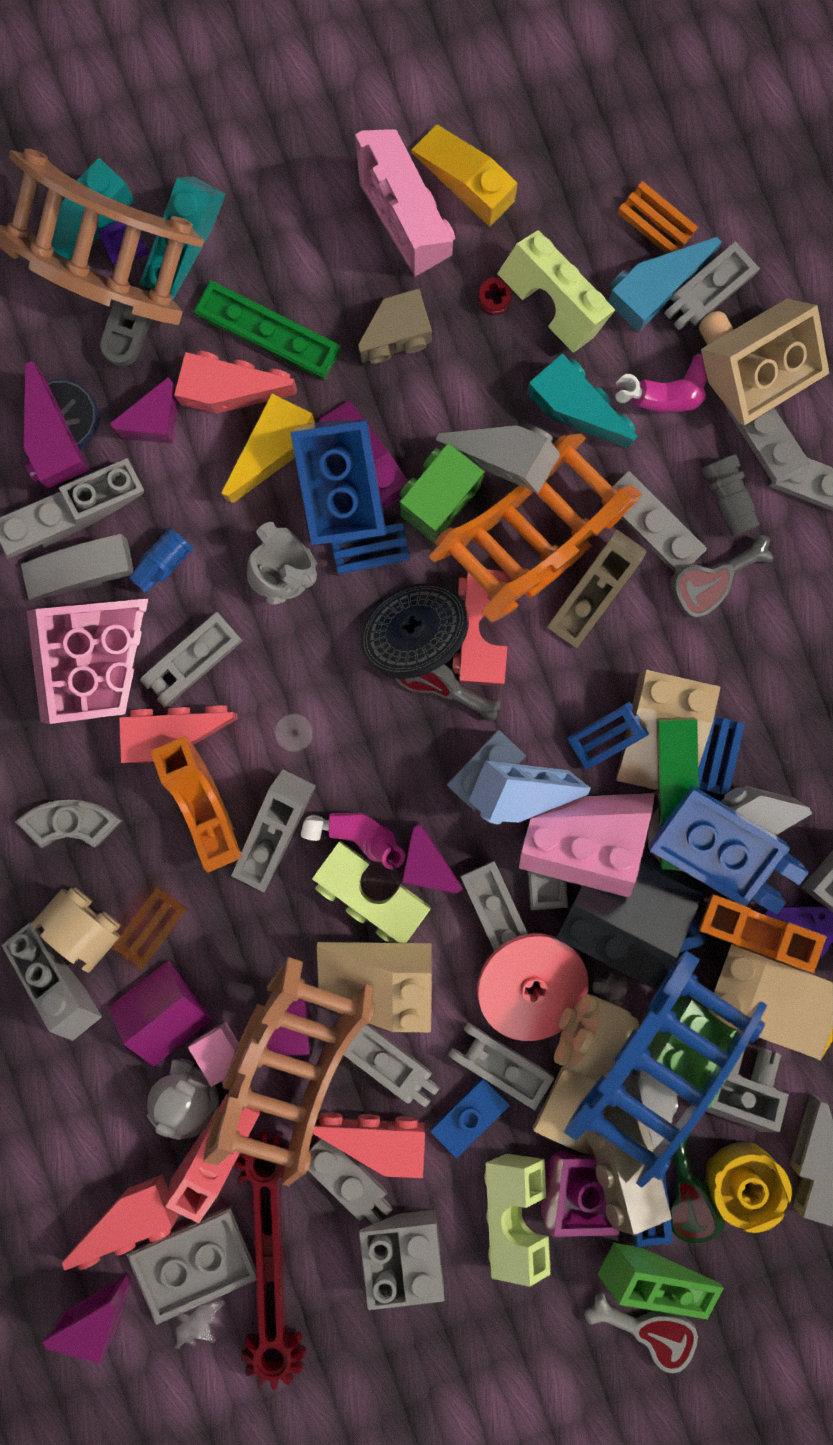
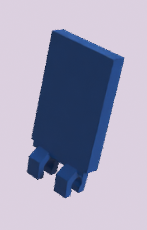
M693 785L690 786L648 845L650 851L736 903L747 906L753 899L756 903L775 914L780 912L786 902L781 898V892L765 883L773 871L776 870L799 885L808 875V871L803 868L804 864L788 854L790 847L787 842Z

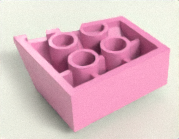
M363 130L355 134L360 186L414 277L452 256L453 240H455L453 229L446 219L442 220L434 197L429 189L425 187L397 130Z
M148 599L27 611L41 722L53 724L125 714L134 672L133 663L137 645L140 643L142 633L140 628L143 613L146 612Z
M654 793L583 796L531 817L521 852L519 869L630 898L636 883L651 819Z

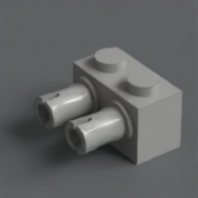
M758 1048L751 1080H748L739 1075L743 1051L712 1107L707 1108L705 1112L760 1132H780L789 1094L778 1091L773 1086L782 1055L777 1052L772 1054L771 1050Z

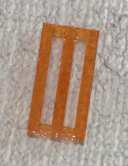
M157 887L113 945L112 949L117 953L123 954L125 959L132 961L136 964L137 968L143 970L188 908L160 887ZM159 898L164 901L162 906L130 948L125 945ZM169 908H174L176 910L174 915L142 957L139 956L137 952Z

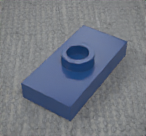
M481 1077L430 1128V1132L457 1159L510 1106V1103L490 1082Z

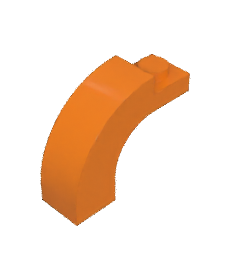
M183 736L151 750L150 752L161 784L177 802L191 832L204 870L209 873L243 858L233 833V824L220 793L206 765L190 740Z

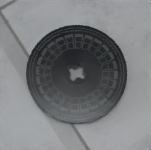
M424 583L405 587L382 600L368 616L361 632L362 653L368 664L376 672L386 677L409 679L428 674L448 662L462 646L469 628L468 611L460 596L446 586Z

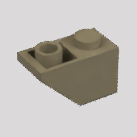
M420 289L383 299L358 344L362 363L370 361L372 364L382 363L389 360L391 354L405 351L408 354L416 353L425 349L428 343H432V329Z

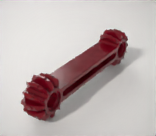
M268 1128L262 1129L260 1139L253 1132H250L248 1136L250 1139L289 1150L290 1141L284 1144L280 1143L283 1138L282 1131H278L274 1139L270 1138ZM239 1153L241 1157L236 1159L233 1167L243 1171L238 1175L237 1180L239 1183H244L248 1180L253 1183L259 1335L249 1333L245 1337L244 1344L246 1348L242 1350L241 1360L248 1363L245 1369L246 1377L257 1374V1386L260 1387L267 1380L270 1381V1386L274 1391L278 1388L279 1379L288 1386L293 1382V1373L300 1374L302 1372L304 1363L301 1359L306 1356V1347L300 1344L302 1341L301 1331L289 1333L286 1330L280 1178L283 1179L285 1166L275 1163V1167L264 1169L257 1163V1157ZM264 1186L268 1187L271 1191L272 1233L269 1234L265 1232ZM270 1281L274 1282L276 1327L271 1326L269 1323L268 1282ZM275 1348L283 1356L273 1359L267 1356L265 1350Z

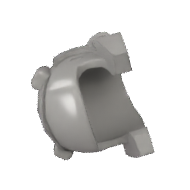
M273 522L265 523L258 528L256 533L263 543L250 554L247 564V579L251 588L258 594L267 597L266 602L268 604L275 605L285 602L286 599H292L300 595L305 588L311 587L317 579L315 568L317 562L311 551L287 528H277Z
M173 1059L170 1070L171 1075L159 1079L152 1086L148 1095V1114L146 1116L156 1128V1133L177 1140L195 1137L201 1134L219 1106L216 1085L212 1087L209 1085L202 1071L194 1066L195 1062Z

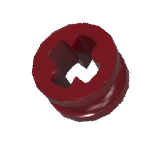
M499 277L485 280L480 287L478 296L481 309L486 314L492 316L504 313L509 308L512 289ZM491 289H496L497 294H504L499 304H494L492 299L485 298L489 296Z

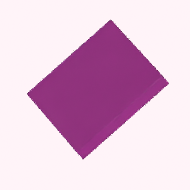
M418 822L413 826L402 882L458 893L463 889L461 883L422 824Z
M169 961L165 962L108 1007L123 1045L152 1066L157 1065L214 1019Z
M128 1274L64 1310L42 1341L44 1347L51 1351L100 1364L118 1330L131 1281Z

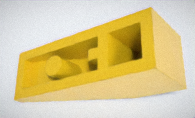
M436 124L411 150V153L489 227L515 202L518 183L491 157Z
M271 394L222 491L224 498L231 503H235L293 460L295 454L291 431L298 425L315 423L312 413Z

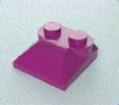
M563 1150L556 1152L548 1160L545 1169L546 1198L541 1202V1215L546 1232L553 1237L619 1235V1231L613 1229L606 1215L605 1208L607 1202L603 1187L596 1176L597 1163L595 1156L574 1155L569 1151Z

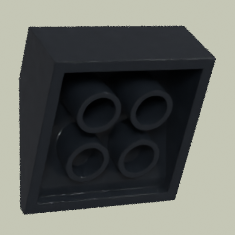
M642 855L636 883L630 898L580 885L555 933V937L658 991L678 957L706 887L671 869L662 870L660 863Z

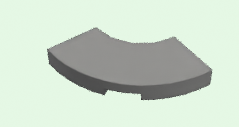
M70 799L39 805L22 815L15 822L41 848H44L56 839L65 837L81 839L92 847H97L123 820L101 805Z

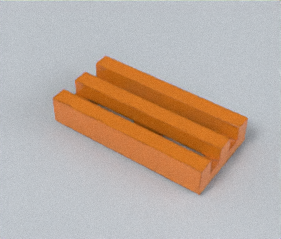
M643 181L629 195L627 201L619 207L617 212L618 215L665 254L682 249L698 229V226ZM633 205L659 229H663L675 239L677 243L674 245L631 209Z

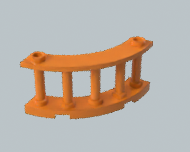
M581 433L568 436L563 435L553 444L560 452V456L546 481L566 462L603 499L601 503L604 506L591 520L588 518L582 519L545 481L537 494L572 529L571 534L573 536L560 548L557 545L552 546L516 510L518 506L534 493V491L520 485L477 518L454 529L452 527L447 528L435 541L437 548L429 558L436 562L452 555L488 592L487 598L490 602L481 612L491 622H495L517 609L519 605L515 601L524 594L531 599L558 578L592 547L588 540L593 535L597 536L604 528L609 531L643 496L633 485L620 489L618 487L613 488L576 451L586 439ZM505 519L541 556V563L532 570L528 568L523 569L487 531ZM475 541L512 581L508 584L504 581L499 583L471 554L466 546Z

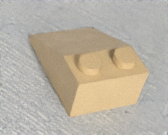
M650 670L639 673L632 704L634 708L631 711L635 716L638 714L641 719L639 724L642 729L646 727L649 735L622 750L615 781L658 790L657 719L695 717L697 719L699 767L713 724L720 686ZM630 728L626 731L625 739L633 735Z
M317 942L318 988L353 999L365 984L373 986L371 1002L374 1003V1013L369 1024L391 1032H431L432 943Z
M731 944L714 994L744 1014L750 1012L760 1001L764 1002L767 1007L761 1020L765 1023V1027L759 1038L821 1060L833 1028V982ZM710 1009L707 1010L728 1026L738 1029Z

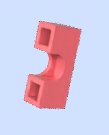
M488 570L499 583L504 581L508 584L512 581L504 571ZM467 572L466 578H459L458 595L462 600H465L464 604L469 615V628L461 646V652H456L453 656L452 672L459 674V683L503 686L505 684L507 646L492 645L482 638L479 632V622L485 616L481 611L490 602L487 598L489 594Z

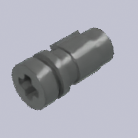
M737 454L702 468L705 480H710L711 482L708 486L710 492H715L718 500L717 504L732 536L760 525L755 513V506L742 480L745 478V474L743 471L739 472L738 470L741 464Z

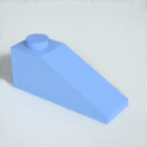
M485 761L469 802L481 812L480 816L490 823L501 824L502 821L519 823L586 796L591 788L569 770Z

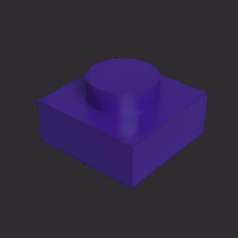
M119 221L98 230L114 266H116L126 229V224ZM141 235L134 260L149 254Z

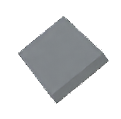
M232 1205L203 1217L200 1223L194 1221L171 1231L169 1235L160 1240L149 1241L135 1247L126 1254L156 1325L257 1280L256 1261Z

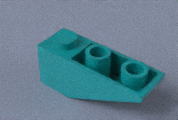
M177 177L163 218L170 220L172 216L191 222L193 229L204 239V245L214 227L226 193L196 177ZM158 235L155 238L140 280V284L150 289L156 286L169 240ZM183 244L169 293L172 296V300H174L202 247Z
M563 353L529 382L526 393L550 420L625 448H629L637 438L634 432L636 429L632 421L622 413L618 415L609 405L611 401L608 395L600 387L596 386L594 388L586 380V373L582 366L574 359L569 361Z

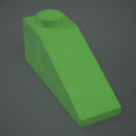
M613 1243L598 1273V1276L619 1305L707 1320L724 1289L719 1282L651 1251L619 1243Z

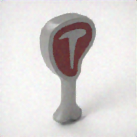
M603 1292L595 1295L594 1305L587 1308L584 1313L587 1322L591 1325L607 1322L630 1332L637 1341L648 1347L655 1364L661 1370L668 1373L681 1372L687 1367L697 1347L698 1334L695 1325L682 1315L653 1311L634 1318L612 1308L607 1303Z

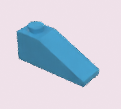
M714 237L641 262L629 273L623 270L609 286L612 292L608 303L639 333L671 300L670 298L707 264L717 252L722 241Z

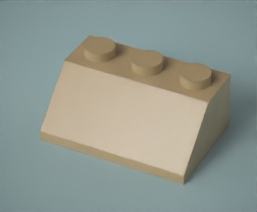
M791 299L783 300L701 349L708 383L742 425L748 424L829 374L818 305Z

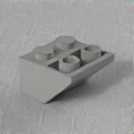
M435 1209L396 1214L359 1231L368 1310L445 1301Z

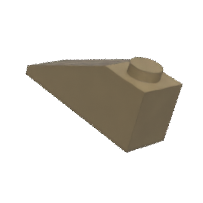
M616 530L547 628L575 648H578L639 566L647 550L619 530Z

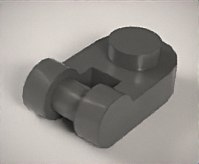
M118 301L113 303L101 338L100 347L103 355L111 364L125 367L135 362L139 356L147 330L150 329L153 319L132 314L133 306ZM126 319L134 322L132 329L122 326Z

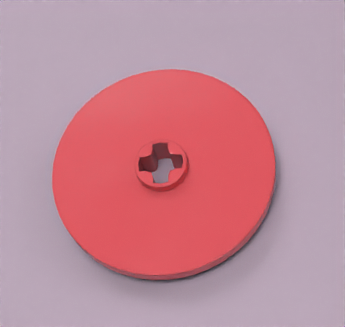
M547 934L518 936L498 947L482 967L477 983L478 1003L485 1019L502 1035L520 1041L546 1039L562 1031L559 1028V1020L563 1011L567 1007L573 1009L588 994V974L583 960L575 949L558 940L555 936ZM537 981L540 988H534L533 994H529L526 987H532L533 982Z

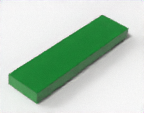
M212 280L209 281L193 311L196 317L323 381L327 378L341 351V345Z
M695 717L657 719L659 830L690 786L693 785L699 789L698 722ZM660 857V867L662 870L679 869Z

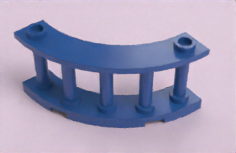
M685 951L670 968L660 988L647 1007L650 1012L638 1030L633 1029L615 1056L614 1061L616 1063L606 1077L601 1075L591 1090L580 1101L563 1133L575 1141L586 1130L590 1133L596 1131L643 1164L644 1167L636 1181V1184L642 1188L653 1177L657 1180L662 1178L671 1163V1156L707 1110L748 1042H755L765 1027V1023L761 1020L767 1007L764 1002L760 1001L750 1012L744 1014L698 983L696 981L697 977L692 974L700 959L688 951ZM680 994L684 997L688 994L738 1028L725 1051L675 1018L676 1013L671 1009ZM658 1030L663 1034L666 1031L717 1065L701 1090L650 1056L651 1051L646 1048ZM632 1069L637 1072L643 1070L691 1103L675 1126L625 1092L626 1087L622 1083ZM607 1104L611 1107L617 1105L664 1139L651 1151L603 1118L604 1113L602 1110Z

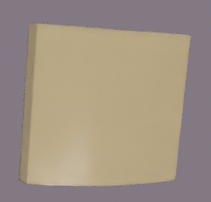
M562 1066L533 1125L534 1132L586 1155L595 1156L593 1148L587 1140L586 1131L577 1141L563 1133L580 1101L597 1081Z

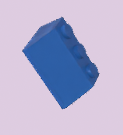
M331 420L298 425L292 430L291 438L311 544L317 545L386 535L368 421Z

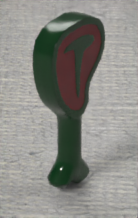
M690 1132L673 1154L678 1179L675 1185L677 1199L670 1210L672 1218L670 1221L671 1229L679 1239L690 1243H702L717 1238L724 1230L725 1220L712 1200L709 1187L692 1173L686 1149L687 1139L692 1133Z

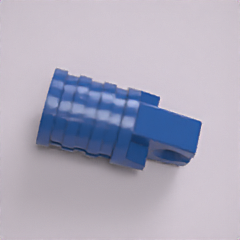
M169 526L166 532L159 537V540L139 560L141 564L130 576V579L144 592H148L159 581L164 582L194 548Z

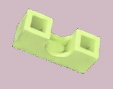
M539 230L516 244L497 273L522 300L538 289H543L552 297L556 307V314L548 327L573 353L592 340L615 311L606 301L605 297L579 273V270Z
M338 842L312 878L318 883L315 889L331 901H334L337 897L347 904L348 907L345 911L357 921L364 923L366 919L378 927L375 933L387 943H407L431 910L430 905L401 884L394 894L385 900L377 901L367 897L361 888V876L369 866L370 861L344 842Z
M504 1154L486 1162L484 1176L487 1186L488 1209L486 1219L489 1224L490 1247L488 1258L491 1263V1279L530 1287L550 1275L549 1238L546 1235L532 1232L526 1226L522 1217V1207L527 1208L546 1198L545 1159Z

